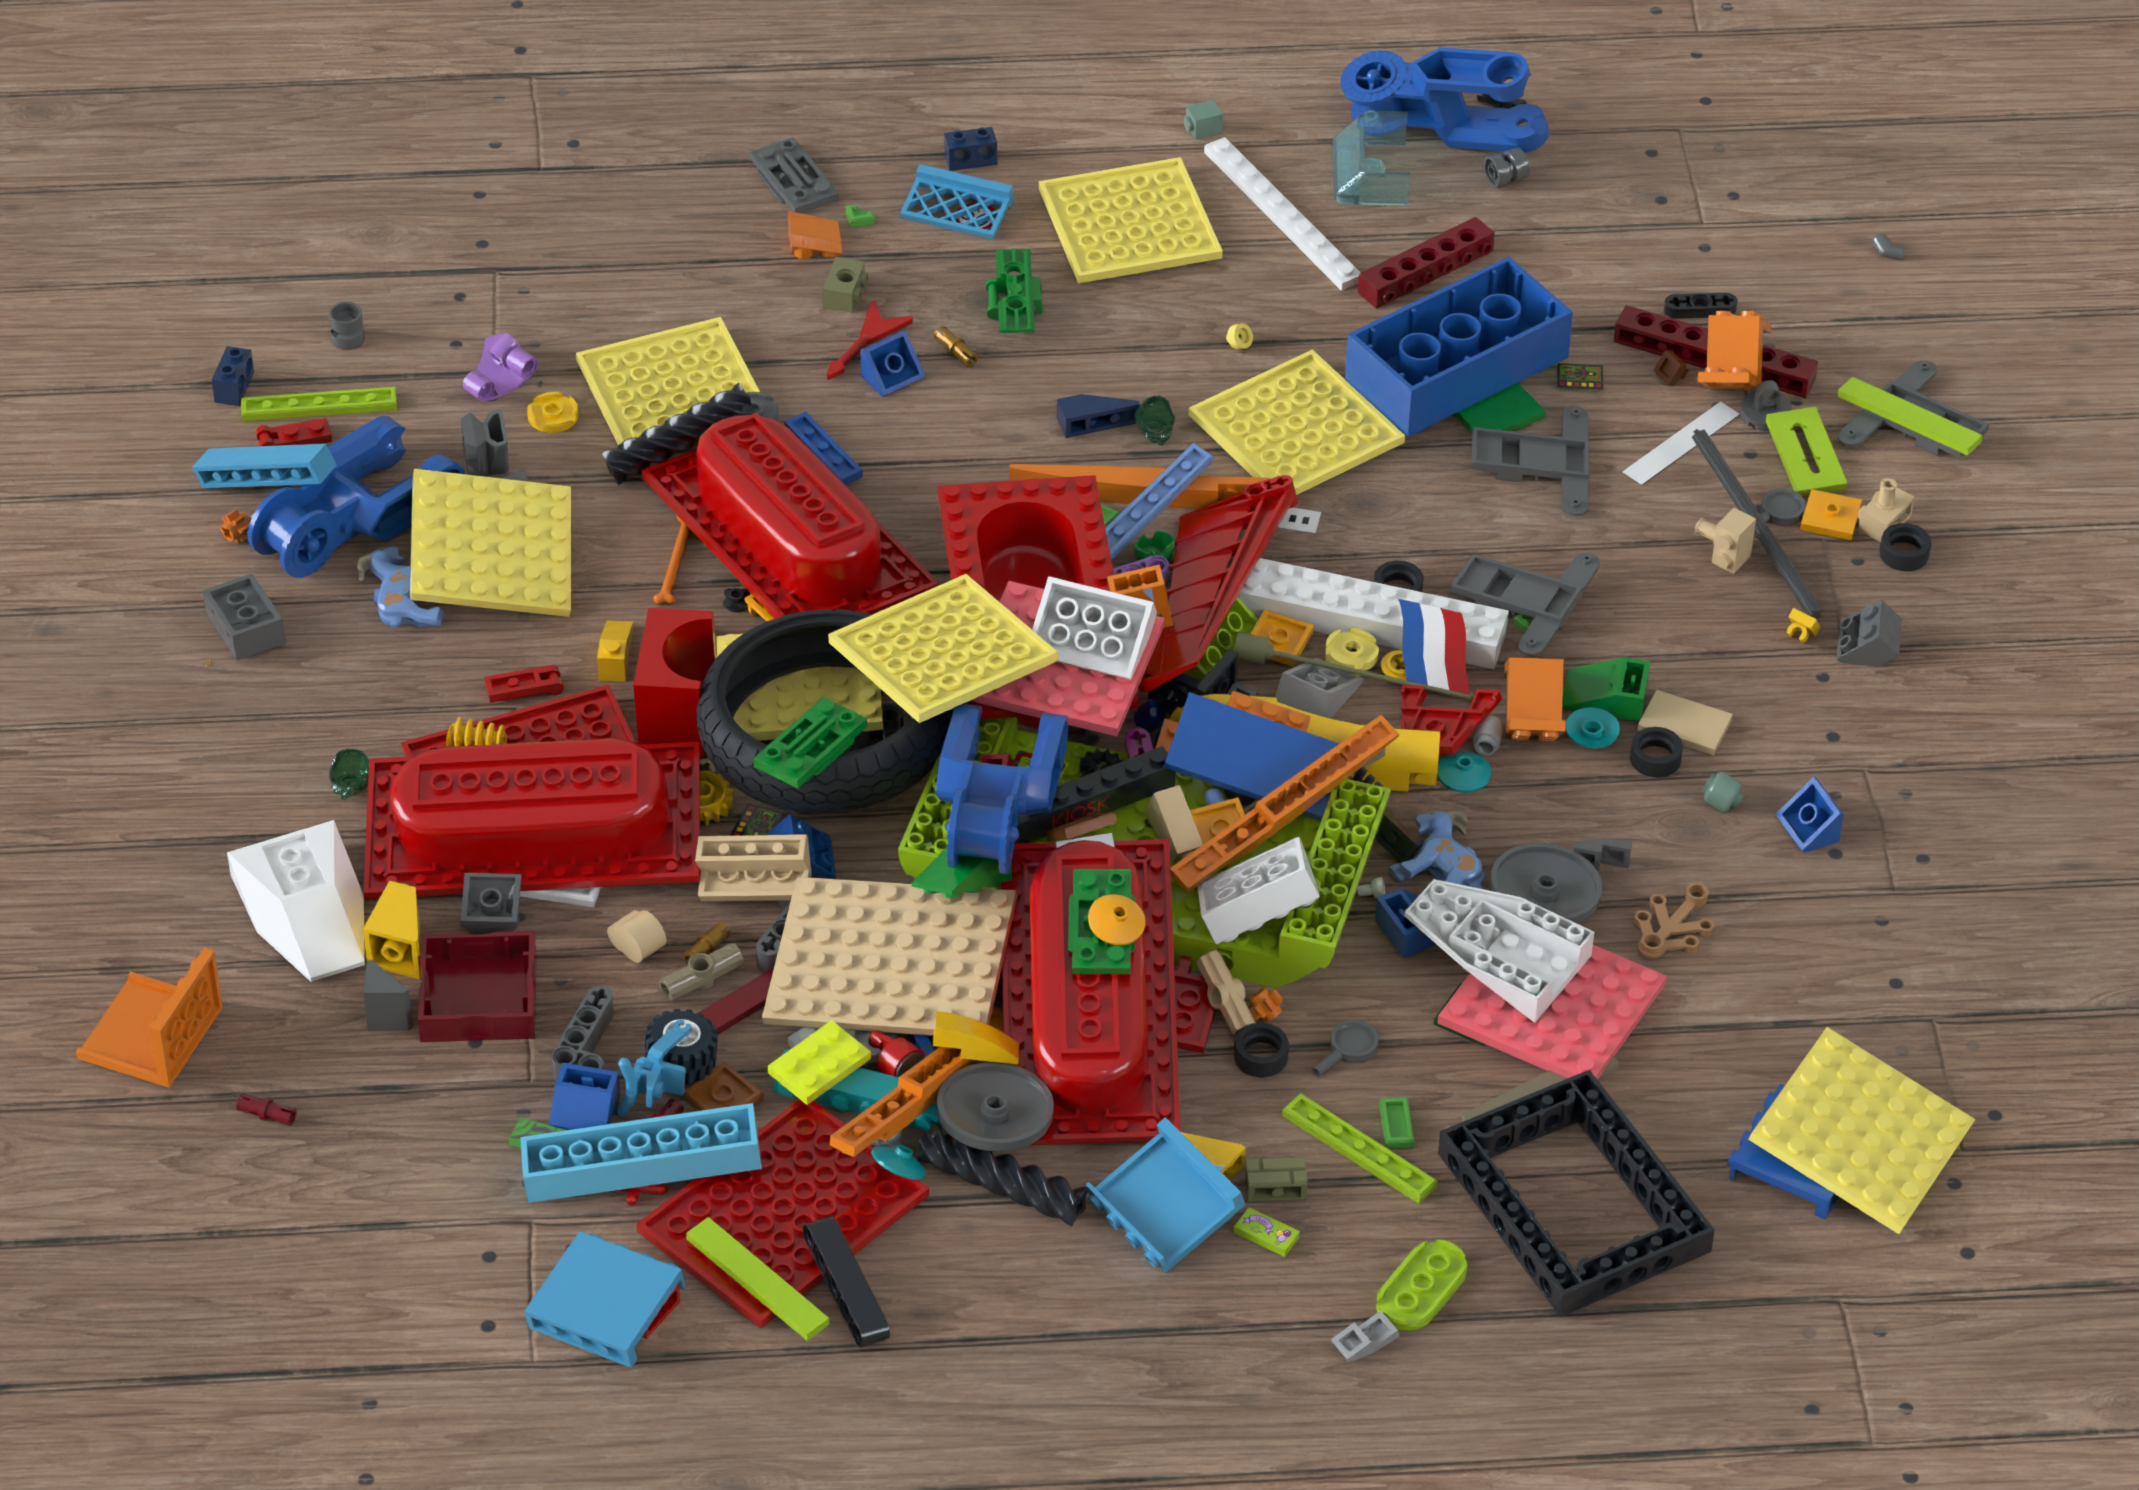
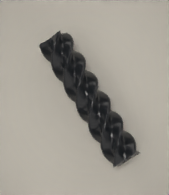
M738 382L731 391H721L711 397L708 402L695 404L685 414L674 415L668 418L662 426L650 427L642 432L639 437L626 439L616 449L605 450L601 454L609 473L619 486L626 480L629 474H642L641 470L649 468L651 463H662L669 460L674 451H688L712 424L733 416L752 415L755 411L749 395Z
M935 1122L932 1123L927 1133L919 1138L920 1150L917 1158L919 1162L931 1163L937 1169L948 1174H957L968 1183L983 1185L988 1191L1000 1196H1008L1019 1205L1034 1207L1043 1215L1060 1218L1071 1227L1077 1217L1086 1209L1085 1199L1088 1187L1083 1186L1071 1189L1068 1181L1063 1176L1057 1175L1045 1178L1043 1171L1037 1165H1027L1020 1168L1017 1160L1011 1154H1002L994 1157L992 1151L965 1145L950 1134L943 1135L940 1127Z

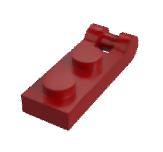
M327 418L271 428L267 425H261L255 431L256 437L259 440V446L308 445L332 442Z
M556 665L484 677L490 703L543 693L558 695L564 690L563 682L560 679V671Z

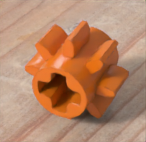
M235 509L222 517L225 523L220 526V529L228 541L236 540L239 544L248 539L247 532L251 518L246 512L238 513Z
M1263 987L1248 999L1251 1003L1248 1008L1255 1021L1262 1018L1266 1023L1282 1012L1279 1005L1282 1003L1283 998L1276 989L1269 992L1266 987Z

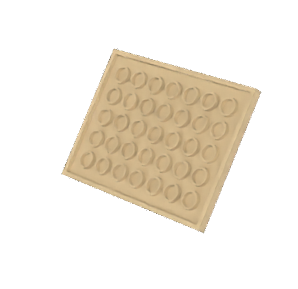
M797 877L764 1006L763 1023L821 1028L832 1020L845 1030H878L889 1033L933 1035L936 1011L969 1017L989 1025L1016 906V890L981 888V891L977 893L963 892L961 897L946 898L944 893L927 894L923 892V889L912 887V884Z

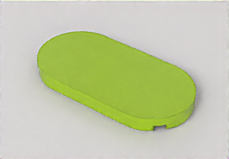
M1435 1240V1242L1431 1243L1425 1241L1418 1244L1380 1288L1377 1294V1313L1381 1311L1398 1330L1413 1331L1429 1324L1466 1278L1467 1261L1463 1250L1456 1244L1446 1240Z

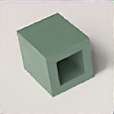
M1214 100L1186 106V117L1183 120L1184 126L1187 131L1191 132L1195 140L1222 133L1223 113Z

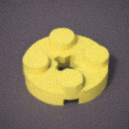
M1350 628L1349 632L1342 633L1341 629L1336 630L1327 638L1325 661L1366 671L1376 664L1379 647L1376 645L1374 636L1362 629Z

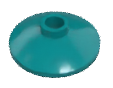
M1587 707L1578 709L1569 715L1566 720L1565 731L1570 740L1577 745L1596 749L1612 744L1619 736L1620 726L1618 720L1608 711Z
M1457 751L1454 755L1447 754L1439 761L1437 777L1450 790L1470 793L1484 788L1489 783L1491 767L1486 759L1476 753Z
M879 1145L875 1146L871 1152L872 1157L877 1163L896 1175L907 1179L921 1180L926 1174L925 1168L912 1156L913 1151L904 1145H897L896 1148Z

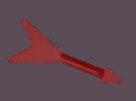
M871 301L860 338L836 362L831 361L827 371V380L843 374L845 366L867 344H871L912 324L913 317L905 316L883 319L880 316L876 301Z

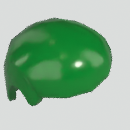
M1156 531L1151 538H1146L1145 534H1143L1138 542L1134 543V555L1138 560L1157 555L1166 558L1169 562L1173 555L1175 538L1169 533Z

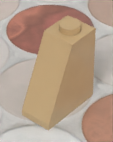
M1180 785L1153 793L1145 809V814L1158 838L1169 839L1171 861L1173 863L1180 861L1203 845Z

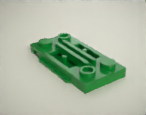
M822 697L753 758L754 767L798 789L810 777L819 775L854 744V738L868 727L867 718Z
M1074 869L1073 895L1069 897L1068 950L1072 952V974H1130L1131 952L1135 950V942L1127 945H1112L1102 941L1092 932L1088 923V913L1091 905L1098 898L1105 895H1122L1135 902V896L1131 895V869Z

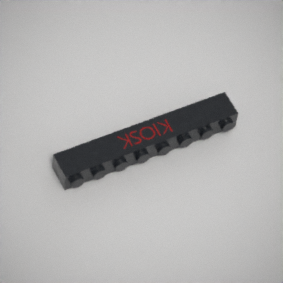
M1162 746L1057 786L1051 812L1032 815L1020 814L1017 826L1019 838L1014 843L1033 842L1046 837L1047 830L1093 814L1111 812L1150 797L1155 792L1175 787L1176 772L1163 768L1168 752Z

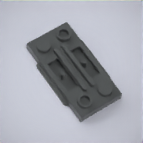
M794 137L750 152V160L757 167L760 178L779 202L786 204L792 212L802 214L839 201L838 191Z

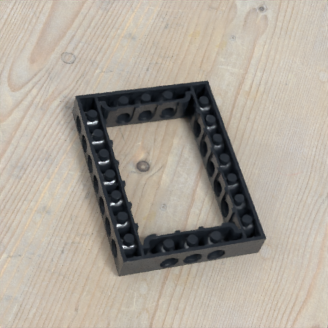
M1590 1070L1440 1131L1438 1155L1560 1317L1712 1252L1715 1229ZM1576 1122L1579 1123L1658 1225V1229L1641 1237L1639 1235L1634 1236L1633 1240L1617 1247L1611 1246L1608 1248V1251L1592 1258L1585 1257L1581 1259L1577 1264V1272L1567 1261L1566 1253L1560 1251L1552 1241L1550 1232L1548 1230L1545 1231L1536 1220L1534 1211L1529 1210L1521 1200L1519 1191L1517 1189L1514 1190L1505 1179L1503 1170H1499L1490 1159Z

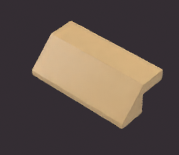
M807 835L698 837L695 862L701 870L698 891L700 901L791 900L796 878H811L812 876Z

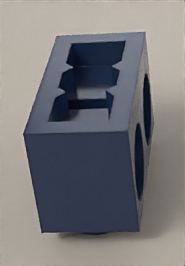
M981 127L944 133V156L949 171L997 165V140L993 128Z
M226 347L212 378L215 403L240 406L241 398L244 397L254 374L251 349Z

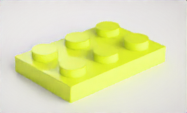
M831 1020L769 1064L768 1074L808 1105L871 1059V1051Z

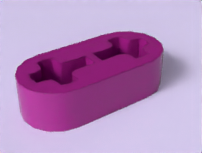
M1132 728L1126 732L1125 751L1128 759L1153 750L1150 735L1145 729ZM1136 740H1138V742L1141 743V745L1137 746Z

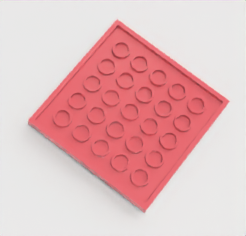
M1009 581L999 602L1032 629L1045 589ZM1156 616L1149 640L1131 680L1054 662L970 701L1041 718L1042 713L1068 715V725L1117 737L1165 626V618Z
M1593 945L1591 957L1535 1023L1471 973L1440 1012L1437 1023L1546 1071L1550 1070L1563 1077L1570 1078L1590 1070L1598 1080L1611 1058L1616 1055L1666 985L1667 976Z

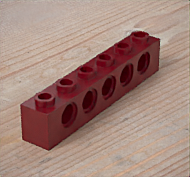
M1477 217L1467 220L1359 273L1358 293L1377 309L1493 252L1495 232Z

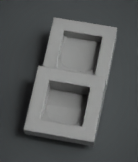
M1379 1311L1359 1327L1354 1322L1330 1340L1346 1360L1351 1362L1376 1352L1397 1339L1400 1335L1396 1327Z

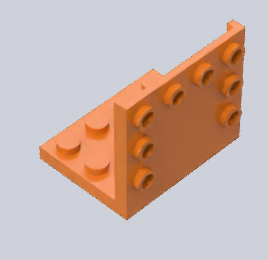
M204 947L199 956L193 958L190 969L184 977L179 979L177 986L130 971L128 980L82 1048L78 1047L76 1050L77 1059L170 1088L223 1008L215 951Z

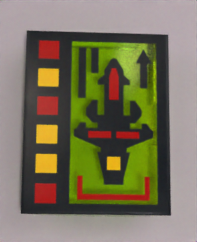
M1557 363V387L1603 390V365Z
M748 803L730 836L768 835V831L779 823L784 813Z

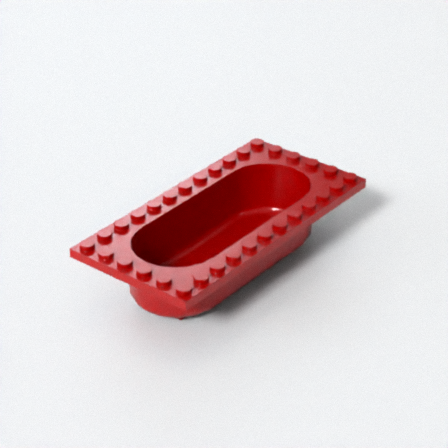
M757 413L722 419L712 424L699 437L696 450L641 470L642 479L774 618L812 610L815 612V610L833 609V611L835 609L875 614L940 585L876 520L873 512L779 420L760 416Z
M1096 475L937 486L951 580L967 574L998 601H1000L1009 581L1045 589L1048 577L1110 591L1107 576L1114 575ZM1135 693L1129 709H1138L1137 693ZM970 701L971 705L982 706L980 720L1017 717V724L1039 729L1041 718Z
M607 738L442 747L422 752L417 756L369 759L363 883L364 899H380L389 881L416 887L417 897L463 894L465 873L521 874V891L700 882V869L695 862L698 837L700 836V742L639 745L633 741Z
M1169 839L1114 841L1115 847L1100 841L1090 840L1069 842L1056 848V842L1015 844L1012 857V880L1001 882V890H1016L1017 894L1016 906L1002 964L1004 1033L1019 1043L1018 1064L1011 1065L1024 1068L1038 1076L1049 1088L1054 1102L1053 1119L1049 1129L1040 1139L1028 1146L1149 1142L1159 1134L1157 1124L1164 1118H1167L1181 1132ZM1074 869H1131V895L1135 896V903L1139 905L1144 913L1145 928L1142 935L1135 941L1134 952H1131L1130 974H1072V952L1068 950L1069 897L1073 895Z

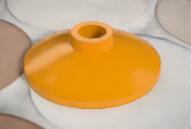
M1111 894L1098 898L1091 905L1088 913V923L1092 932L1102 941L1112 945H1127L1135 942L1142 935L1145 928V916L1139 905L1130 898Z

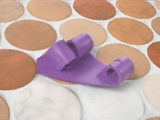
M508 333L485 338L477 370L471 371L464 378L463 389L480 401L500 398L525 383L536 372L539 362L535 357L522 349L521 345Z

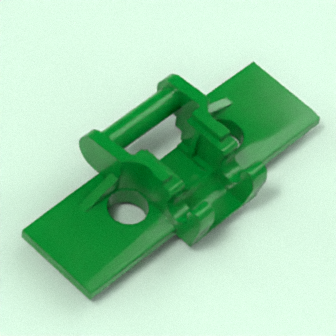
M996 249L997 278L988 279L985 283L989 298L987 317L999 320V333L1035 332L1034 307H1036L1037 314H1042L1043 303L1041 299L1042 284L1040 277H1032L1031 249ZM1011 271H1017V272H1019L1020 274H1019V275H1010V274H1008V273L1011 272ZM998 293L1007 294V297H1002V301H999Z

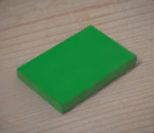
M1516 383L1453 415L1472 434L1473 427L1515 431L1544 419L1546 411L1519 383Z

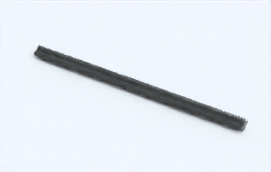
M1705 429L1694 430L1692 439L1737 508L1756 518L1754 534L1807 615L1818 619L1821 616V606L1816 601L1812 592H1810V589L1795 569V566L1780 546L1776 537H1774V534L1746 494L1742 485H1740Z

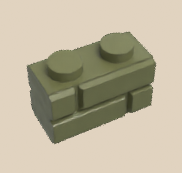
M1286 1155L1282 1158L1267 1159L1259 1156L1246 1160L1245 1183L1248 1202L1307 1199L1305 1158Z

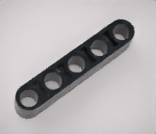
M828 1216L804 1224L802 1230L806 1244L856 1344L862 1348L889 1339L890 1330L886 1318L836 1219L833 1216Z

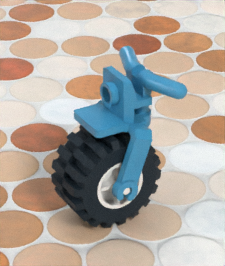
M674 1009V1012H662V1016L657 1015L653 1018V1022H649L645 1037V1056L637 1059L633 1068L627 1058H621L618 1062L626 1081L625 1097L616 1109L619 1117L627 1115L636 1102L639 1093L646 1094V1107L652 1108L656 1098L660 1099L662 1097L663 1091L682 1096L686 1082L688 1085L694 1084V1080L701 1081L705 1079V1075L712 1073L716 1065L718 1034L716 1027L712 1025V1021L709 1018L704 1019L703 1014L699 1012L696 1014L692 1013L693 1010L686 1009V1011H680V1009Z

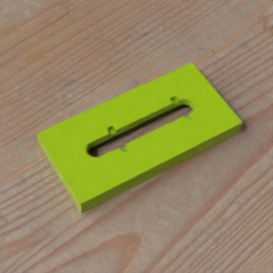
M1816 407L1767 414V426L1795 492L1804 497L1810 495L1811 489L1828 493L1846 490V478ZM1794 426L1802 428L1820 471L1819 473H1813L1810 470L1796 433L1793 431Z

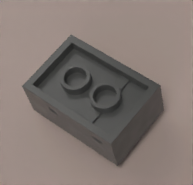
M253 574L203 590L206 615L236 661L286 643L283 619Z

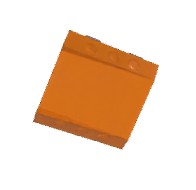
M788 211L791 251L797 258L810 259L814 254H820L826 258L842 255L838 221Z

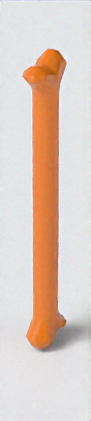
M676 516V519L680 522L681 526L661 591L653 596V601L656 604L668 603L672 605L676 602V598L672 596L671 592L690 532V528L678 516Z

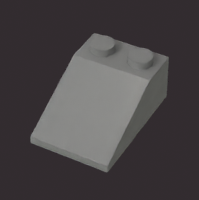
M1315 658V659H1314V660H1319V661L1326 662V661H1324V660H1322V659H1320V658ZM1304 663L1282 673L1275 698H1277V702L1296 709L1332 718L1360 687L1364 678L1352 673Z

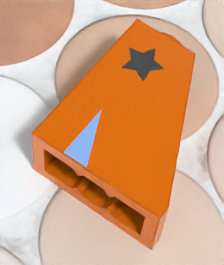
M1160 564L1107 576L1110 592L1154 602L1157 611L1156 616L1165 618L1164 628L1173 626Z

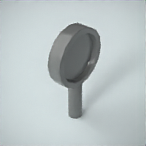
M1786 488L1773 489L1763 496L1760 514L1765 522L1769 521L1779 526H1791L1802 520L1806 508L1805 500L1794 490Z
M1353 1019L1337 1024L1332 1030L1330 1037L1332 1052L1312 1068L1313 1073L1319 1077L1340 1060L1357 1064L1372 1059L1377 1053L1379 1045L1377 1030L1371 1024L1361 1020Z

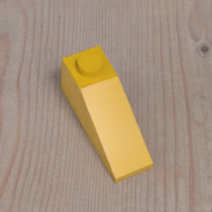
M606 621L600 637L597 656L599 681L626 682L634 626L633 621Z

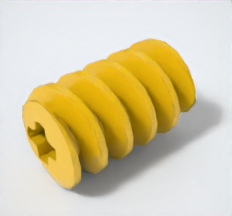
M461 716L458 717L456 723L450 725L446 737L447 747L507 744V734L505 733L504 725H500L498 731H495L494 723H490L488 728L484 729V722L480 720L477 727H474V722L471 718L466 725H463V717Z

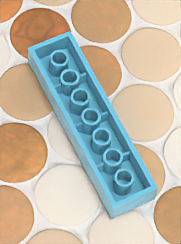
M753 1103L520 1137L523 1180L528 1203L762 1169Z

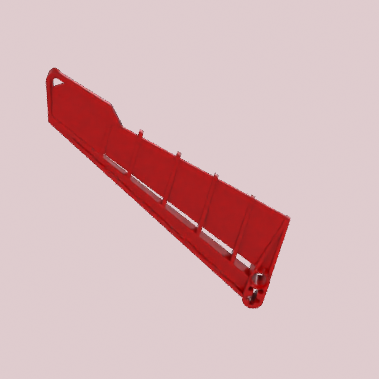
M1281 475L1251 484L1240 494L1180 516L1178 536L1175 540L1174 564L1170 565V571H1173L1171 588L1166 590L1167 597H1169L1173 626L1163 628L1138 686L1140 692L1151 691L1198 665L1288 509L1296 506L1298 503L1291 476ZM1242 530H1246L1243 539L1239 540ZM1235 556L1234 559H1233V561H1232V563H1231L1230 568L1227 569V567H1228V565H1229V562H1230V560H1231V557Z

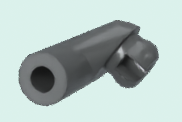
M1877 233L1873 236V246L1880 256L1903 260L1905 247L1892 245L1888 237L1883 233Z

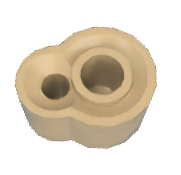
M633 910L607 929L608 937L612 944L636 963L641 962L666 945L667 941L666 934L659 921L650 912L645 910L640 912Z

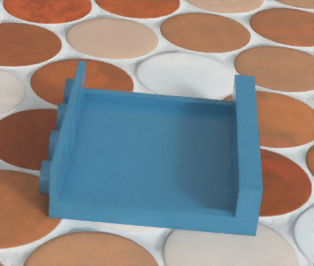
M1164 1118L1157 1124L1158 1135L1096 1187L1090 1182L1086 1184V1187H1088L1090 1195L1087 1197L1090 1204L1097 1211L1102 1209L1107 1214L1106 1218L1116 1230L1121 1228L1126 1233L1125 1238L1135 1249L1140 1247L1145 1252L1144 1257L1152 1267L1156 1268L1159 1266L1167 1273L1245 1206L1242 1193L1167 1118Z
M579 1231L524 1313L529 1329L632 1368L637 1361L635 1346L677 1284L679 1283V1289L682 1290L686 1288L682 1270L675 1264L663 1263L646 1253L640 1254L629 1250L622 1244H613L603 1240L598 1235H589Z

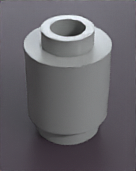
M1488 715L1476 729L1473 744L1479 754L1488 756L1494 754L1499 749L1504 731V723L1501 719Z

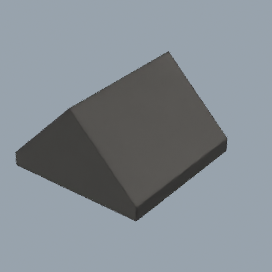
M369 960L366 963L363 992L368 1031H409L413 1028L409 990L374 961Z

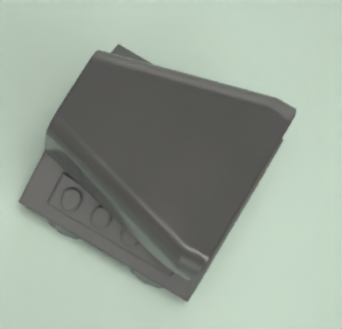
M494 410L490 412L483 423L471 412L462 417L461 429L467 474L488 477L489 475L507 473L509 471L508 441L502 411Z

